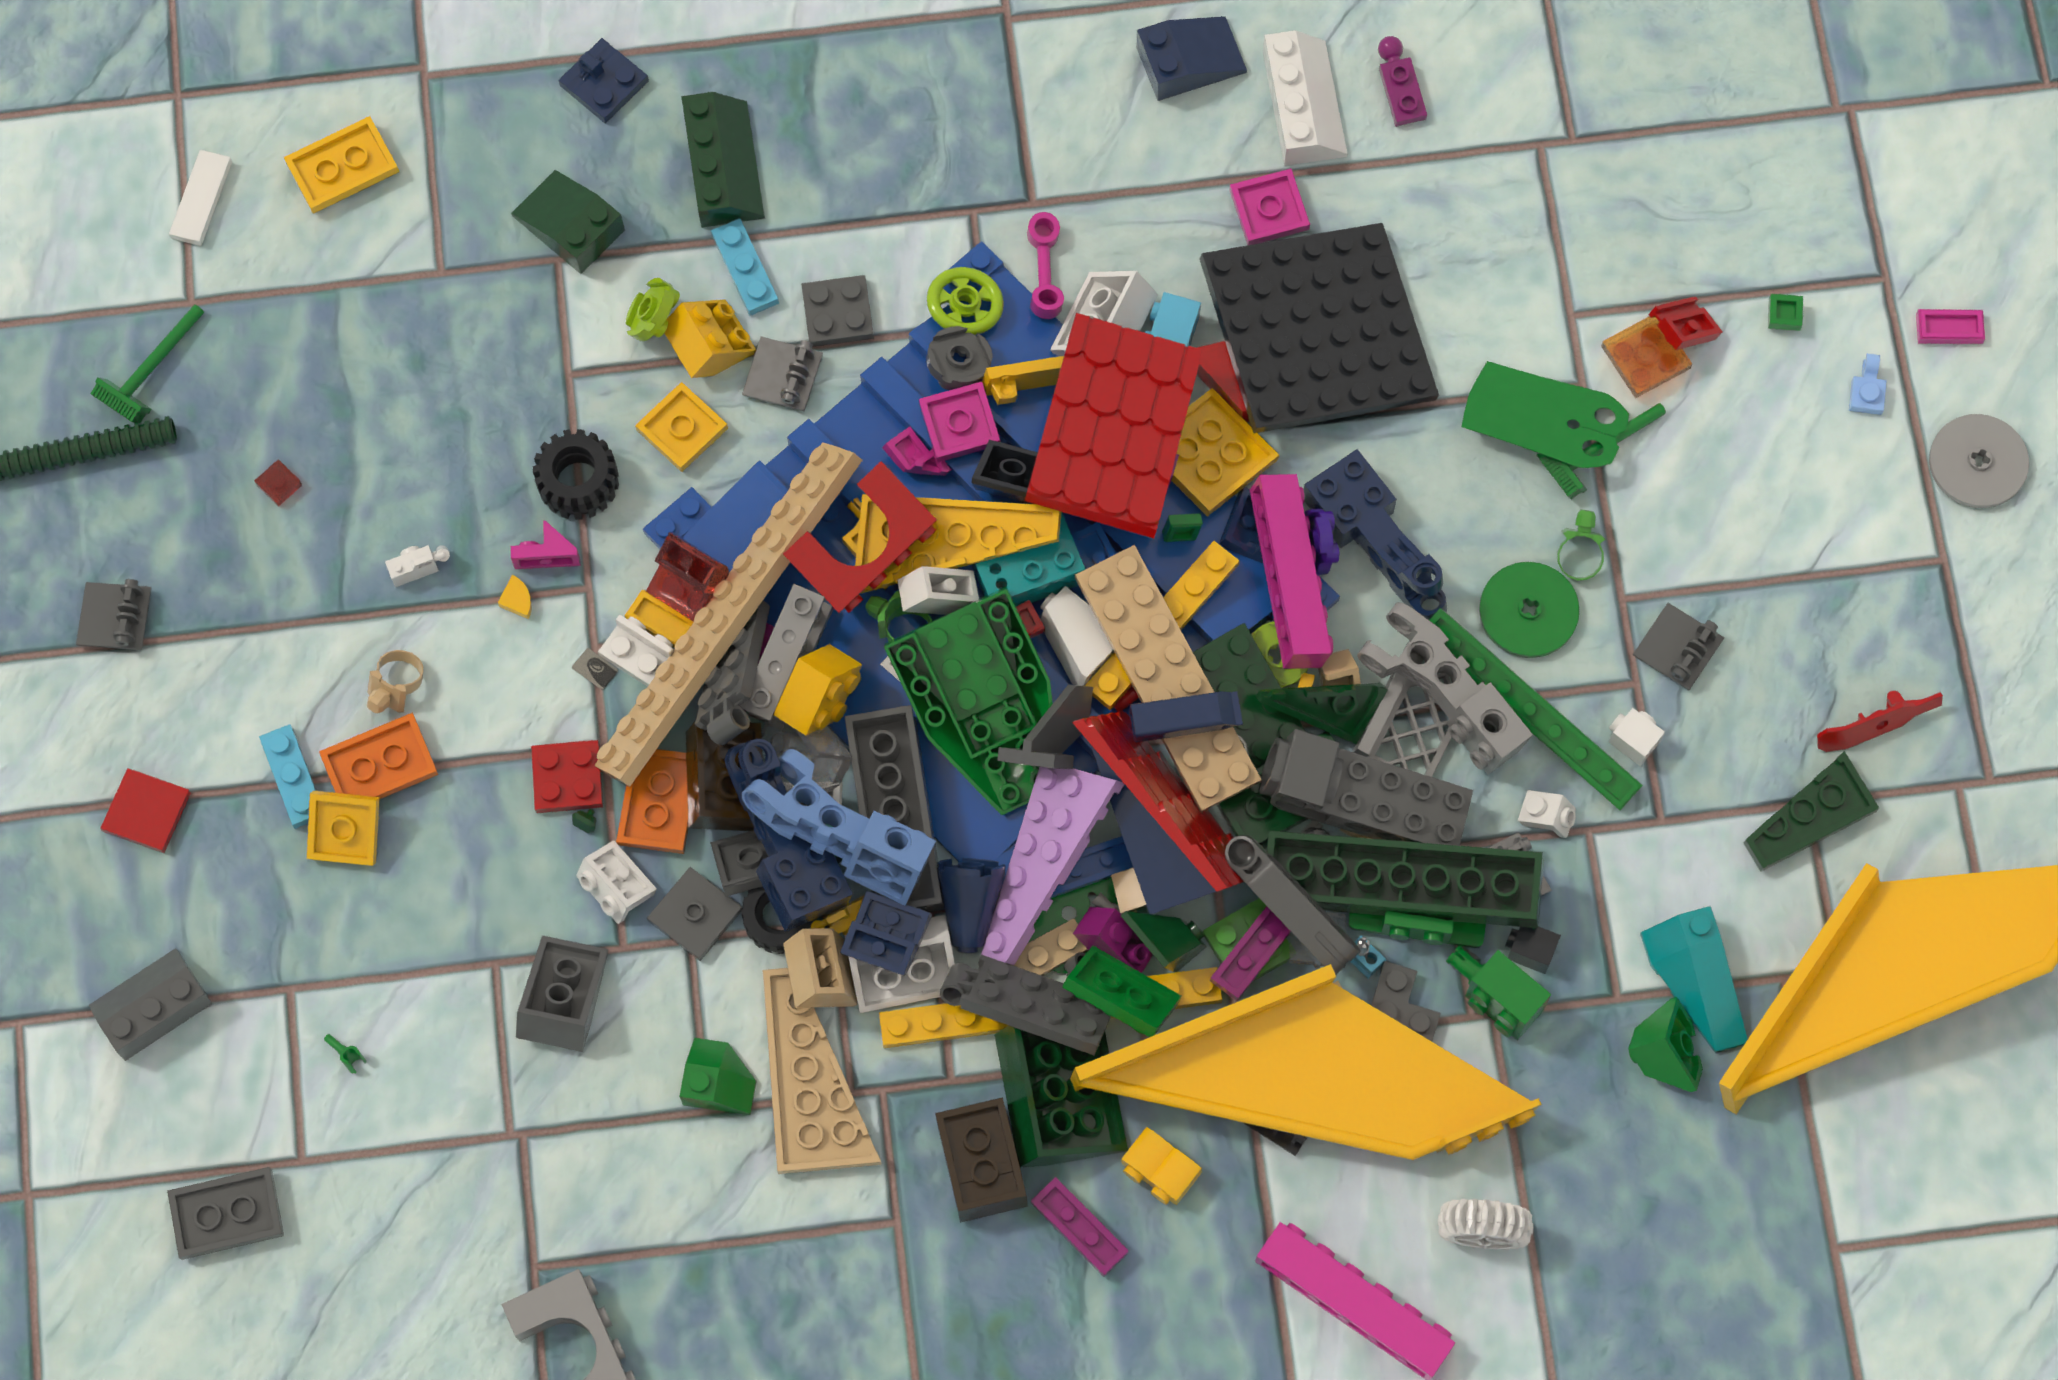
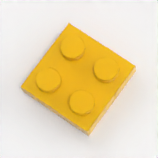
M681 382L643 417L635 427L636 431L676 468L683 472L728 429V424Z
M312 791L309 800L307 859L373 866L376 863L380 797Z

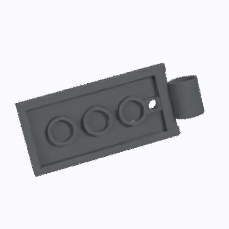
M765 601L761 602L704 682L702 695L698 700L699 709L695 725L700 729L707 730L710 738L718 745L723 746L750 726L749 717L740 705L749 700L752 694L770 605Z
M981 955L979 958L978 969H973L963 963H957L951 967L940 989V996L945 1003L952 1006L961 1005V1009L1095 1056L1111 1016L1062 988L1064 983Z

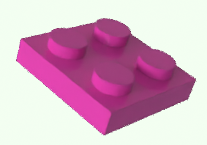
M1291 168L1230 184L1229 190L1247 245L1259 244L1310 230V222Z
M982 382L919 399V405L937 463L985 450L989 439L1000 442Z

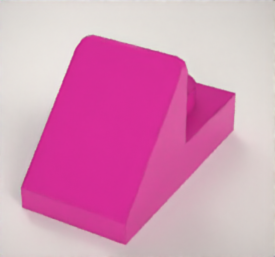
M543 520L544 544H539L535 541H524L519 545L511 546V560L515 569L581 566V559L577 548L545 520Z

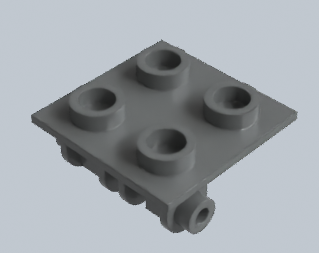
M126 579L125 584L122 585L86 582L76 645L142 650L152 587L138 586V581L134 579Z
M1667 603L1633 653V656L1685 689L1690 690L1724 640V637L1716 632L1718 626L1714 622L1707 620L1705 624L1700 623L1672 604Z

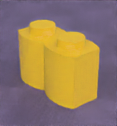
M1148 1127L1143 1130L1121 1159L1122 1165L1125 1166L1123 1173L1137 1184L1142 1180L1153 1188L1150 1193L1165 1205L1169 1201L1177 1205L1202 1173V1168Z

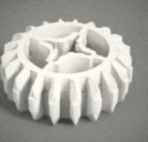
M1462 1198L1461 1200H1452L1444 1203L1438 1215L1439 1235L1444 1240L1460 1244L1461 1246L1495 1250L1518 1249L1527 1246L1530 1243L1531 1234H1533L1532 1214L1530 1211L1522 1208L1520 1205H1512L1511 1203L1487 1199L1467 1200Z

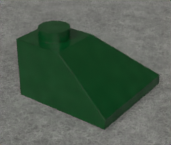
M1128 911L1121 915L1160 964L1172 972H1178L1207 947L1201 940L1205 934L1192 920L1187 923L1185 920L1177 917Z

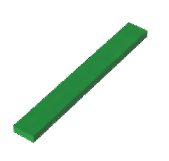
M1439 608L1429 621L1440 628L1449 639L1445 646L1456 659L1462 655L1470 665L1466 672L1475 683L1479 685L1481 682H1484L1487 685L1491 682L1533 735L1621 811L1643 784L1442 608Z

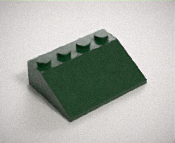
M1009 1025L994 1034L1020 1168L1048 1166L1128 1151L1118 1095L1089 1088L1075 1091L1070 1079L1075 1067L1109 1054L1105 1032L1095 1056Z

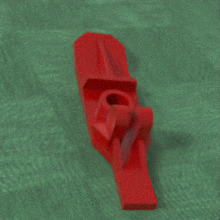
M1890 691L1887 694L1885 710H1877L1866 718L1862 713H1859L1858 721L1846 726L1826 728L1817 734V748L1825 752L1846 750L1900 728L1915 716L1942 706L1943 695L1939 692L1924 699L1904 700L1898 691Z

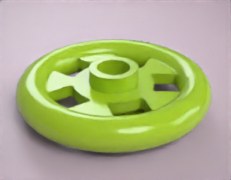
M968 267L948 269L940 273L932 281L927 292L928 310L932 318L944 329L961 326L968 328L965 333L982 334L994 327L1003 313L1004 301L999 286L990 276L977 269ZM969 281L982 286L981 290L978 292L974 287L969 286ZM952 282L958 288L949 294L943 288ZM981 300L991 302L989 312L980 310ZM960 301H967L969 305L963 304ZM949 303L953 312L946 314L941 305ZM961 316H975V322L964 323Z

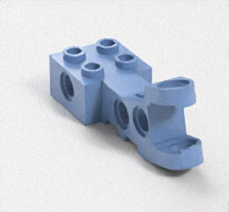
M787 749L778 758L781 764L780 773L794 785L784 796L770 784L760 779L754 780L742 792V799L747 808L778 834L790 840L795 835L811 843L810 850L823 855L826 850L842 858L841 865L847 867L844 873L845 877L904 906L907 904L936 840L929 838L922 831L913 830L897 822L889 815H882L873 811L869 819L840 805L812 780L815 764L794 749Z

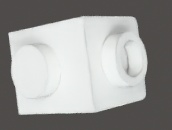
M1527 790L1518 821L1523 826L1553 830L1559 837L1567 838L1570 828L1575 823L1576 808L1564 795Z

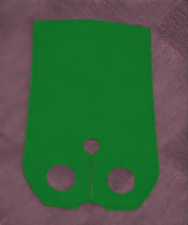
M1487 361L1469 393L1461 427L1515 444L1575 467L1593 468L1611 464L1620 448L1617 445L1616 437L1621 432L1626 431L1629 413L1609 394ZM1607 408L1614 412L1615 420L1610 424H1602L1595 419L1594 415L1596 410ZM1569 420H1576L1579 422V427L1572 429L1567 425V422ZM1589 440L1597 441L1603 446V452L1599 456H1589L1583 451V444Z

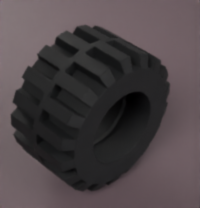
M570 429L564 430V436L558 437L557 434H554L550 437V444L544 442L540 446L542 454L536 453L534 458L536 463L533 466L534 480L542 501L545 505L548 504L549 509L556 514L560 511L561 517L569 519L570 514H574L575 520H582V514L588 513L589 518L596 516V509L599 508L603 512L608 507L606 501L612 502L616 496L614 489L618 490L619 473L614 455L603 439L599 441L597 434L590 432L586 436L585 431L582 429H577L576 434H571ZM585 463L595 469L591 478L578 486H567L558 481L560 473L571 464Z

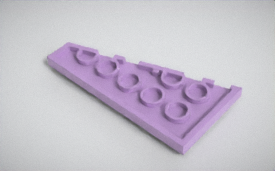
M1039 767L981 955L1015 965L1035 932L1034 923L1042 910L1048 911L1053 902L1050 897L1058 884L1063 885L1090 842L1089 833L1098 819H1104L1109 811L1106 805L1114 792L1120 793L1124 786L1123 782L1074 768L1053 769Z

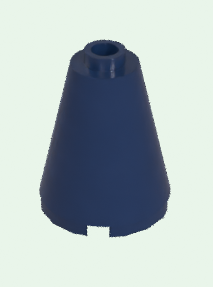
M962 858V862H959L958 865H952V859L940 860L937 863L951 945L958 947V952L977 953L978 948L984 946L1004 879L1005 864L998 866L999 862L975 858Z

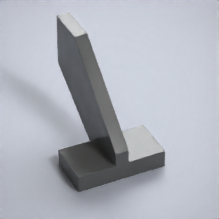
M1067 685L1024 739L1023 749L999 747L997 761L1053 769H1073L1074 756L1062 753L1081 735V732L1072 722L1090 717L1093 687Z

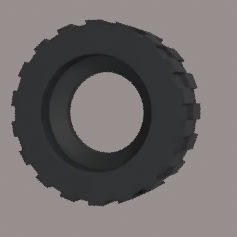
M764 887L748 890V895L744 897L742 902L743 909H741L744 928L748 937L754 941V944L759 948H764L767 952L772 953L773 951L778 954H784L783 943L800 930L811 929V924L818 920L814 919L786 932L784 930H774L768 927L763 920V910L770 902Z

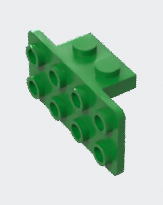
M1386 911L1384 916L1349 913L1348 926L1352 930L1389 935L1390 938L1397 940H1408L1411 938L1423 940L1424 943L1430 945H1442L1444 943L1471 948H1480L1483 945L1486 924L1455 922Z

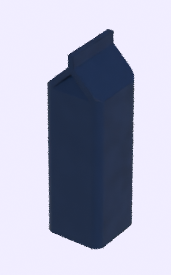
M1220 691L1131 704L1129 709L1134 743L1219 731L1243 725L1237 691Z

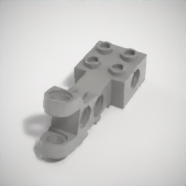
M1397 602L1387 614L1386 619L1395 630L1411 641L1400 657L1396 655L1392 657L1378 646L1370 643L1372 640H1369L1359 651L1357 657L1363 665L1380 678L1398 672L1427 691L1449 717L1447 725L1449 726L1448 730L1452 738L1459 744L1463 743L1470 752L1469 756L1473 764L1480 770L1484 769L1489 775L1517 754L1533 734L1491 682L1487 685L1484 682H1481L1479 685L1475 683L1466 672L1470 665L1462 655L1456 659L1445 646L1449 639L1440 628L1410 606ZM1410 653L1420 654L1424 658L1425 663H1414L1411 660ZM1437 673L1449 675L1452 684H1443L1439 681Z

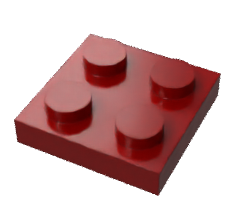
M598 740L531 746L536 813L603 808L601 770L595 767L598 761L597 753L600 749Z

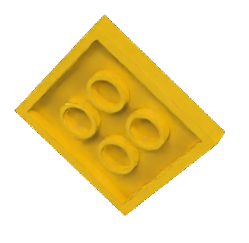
M1211 388L1188 406L1177 449L1179 457L1171 481L1208 517L1277 462L1279 454L1258 433H1253L1252 427Z

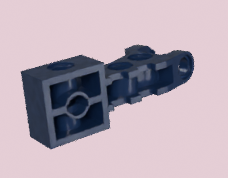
M1358 449L1304 484V502L1310 509H1323L1324 511L1333 512L1335 518V527L1332 531L1333 539L1340 548L1353 540L1360 544L1370 557L1372 564L1377 570L1379 569L1390 583L1389 586L1402 602L1426 619L1430 620L1439 608L1447 612L1446 596L1441 590L1443 574L1440 565L1430 554L1424 556L1391 519L1390 515L1394 513L1397 499ZM1431 573L1435 575L1434 580H1432ZM1427 599H1435L1439 602V606L1434 610H1425L1421 607V604Z
M754 739L731 747L725 757L726 768L744 811H747L754 825V831L759 841H762L769 856L762 859L756 873L784 931H789L845 907L853 893L834 854L825 850L823 855L810 850L811 843L795 835L790 840L778 834L752 813L742 799V792L757 779L767 782L783 796L787 793L780 776L781 764L772 744L764 739ZM756 747H760L765 752V762H763ZM738 752L739 763L742 769H740L735 762V757ZM749 754L752 758V763L749 760Z

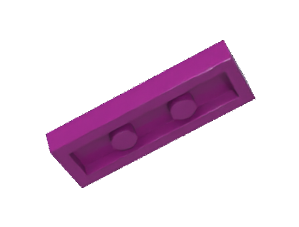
M1266 906L1212 975L1210 982L1238 1001L1291 931Z
M1056 1177L1031 1200V1204L1103 1277L1129 1253V1250Z

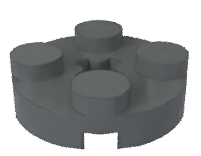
M961 326L945 328L939 331L929 344L926 356L927 367L932 376L938 380L939 385L946 390H953L982 382L986 368H989L993 355L989 343L978 333L977 336L972 333H965L968 328ZM954 353H958L960 357L966 356L967 359L964 362H957L953 359Z

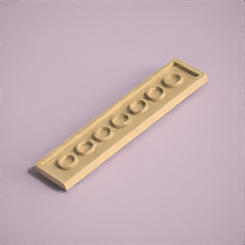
M1135 545L1075 574V579L1142 703L1214 692ZM1233 727L1225 730L1162 739L1201 813L1260 783L1262 780Z

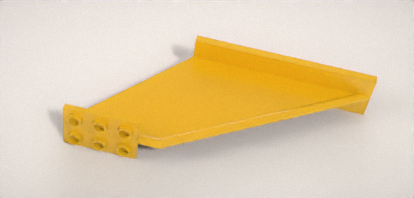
M1866 863L1720 1080L1719 1086L1724 1108L1737 1115L1747 1098L1751 1095L2052 972L2058 963V865L1880 882L1878 869Z
M1331 964L1075 1067L1070 1078L1075 1091L1083 1088L1094 1089L1410 1160H1415L1434 1151L1438 1153L1446 1150L1447 1154L1450 1155L1466 1148L1468 1144L1472 1143V1138L1477 1137L1479 1142L1496 1136L1499 1131L1504 1129L1503 1126L1509 1124L1510 1129L1529 1122V1119L1535 1117L1534 1111L1542 1105L1539 1098L1530 1101L1334 984L1333 981L1336 975Z

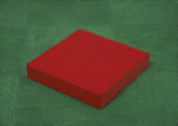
M127 768L100 829L105 833L165 853L191 792L189 789Z

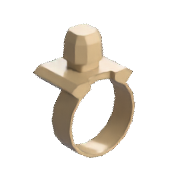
M394 650L381 656L377 663L376 671H370L367 708L374 713L383 712L387 707L397 712H404L406 695L416 691L422 683L423 664L421 660L413 653L405 650ZM404 661L417 668L420 676L413 683L405 685L396 684L394 686L382 679L379 670L388 662Z

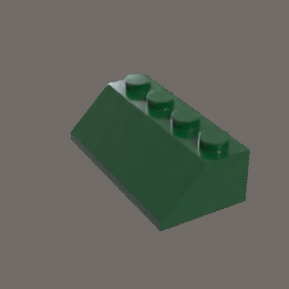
M716 92L681 96L701 228L724 225L739 218L742 222L764 219L747 101Z

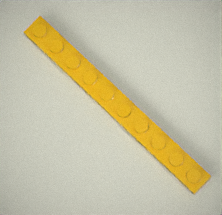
M1217 967L1148 976L1182 996L1175 1009L1222 1003L1221 989L1210 982V978L1218 969ZM947 1003L879 1012L884 1049L996 1034L1008 1026L961 1009V1005L952 1006Z

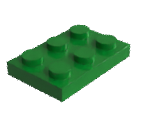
M1092 946L1067 976L1062 987L1073 993L1075 997L1087 1001L1101 1009L1108 1016L1115 1017L1132 1027L1136 1032L1148 1037H1152L1158 1032L1177 1007L1182 997L1095 946Z

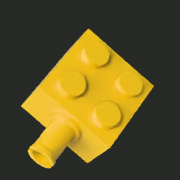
M831 644L798 658L773 715L806 736L819 729H824L833 722H838L847 710L845 702L848 695L855 690L861 681L859 671L862 664Z

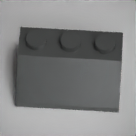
M175 948L89 1004V1007L115 1051L126 1061L213 1003L179 951Z

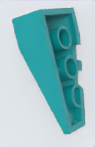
M1711 906L1676 915L1642 931L1640 936L1650 966L1667 984L1672 996L1679 999L1691 1017L1693 1024L1712 1050L1717 1053L1743 1046L1748 1038L1722 938Z

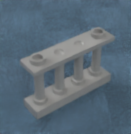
M793 584L757 666L751 698L740 705L743 710L750 712L749 715L781 729L784 721L773 714L798 658L816 650L834 609L832 605L824 602V596Z

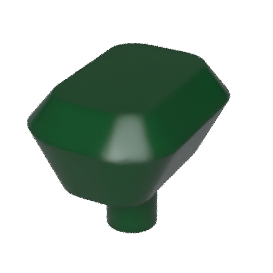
M589 809L587 813L582 810L573 813L572 824L586 833L594 832L597 821L593 817L595 811Z

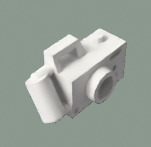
M429 545L422 548L411 546L402 550L401 556L387 560L385 563L396 588L438 572L435 561L445 562L449 559L450 554L448 548L443 545L438 546L434 552H431Z

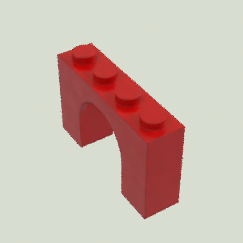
M882 461L857 483L863 492L880 508L888 522V542L878 558L860 566L843 564L836 560L809 531L804 533L783 553L838 613L844 609L850 613L863 601V598L859 595L868 586L874 590L888 577L884 571L893 562L898 567L912 554L908 548L917 539L923 544L937 530L933 526L937 519Z

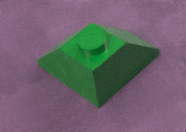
M1674 997L1634 1029L1628 1051L1631 1060L1638 1064L1645 1076L1689 1092L1697 1091L1703 1067L1700 1056H1693L1694 1047L1691 1037L1696 1036L1692 1020L1679 999Z
M694 1038L684 1068L679 1096L682 1104L690 1107L751 1115L756 1080L728 1042Z

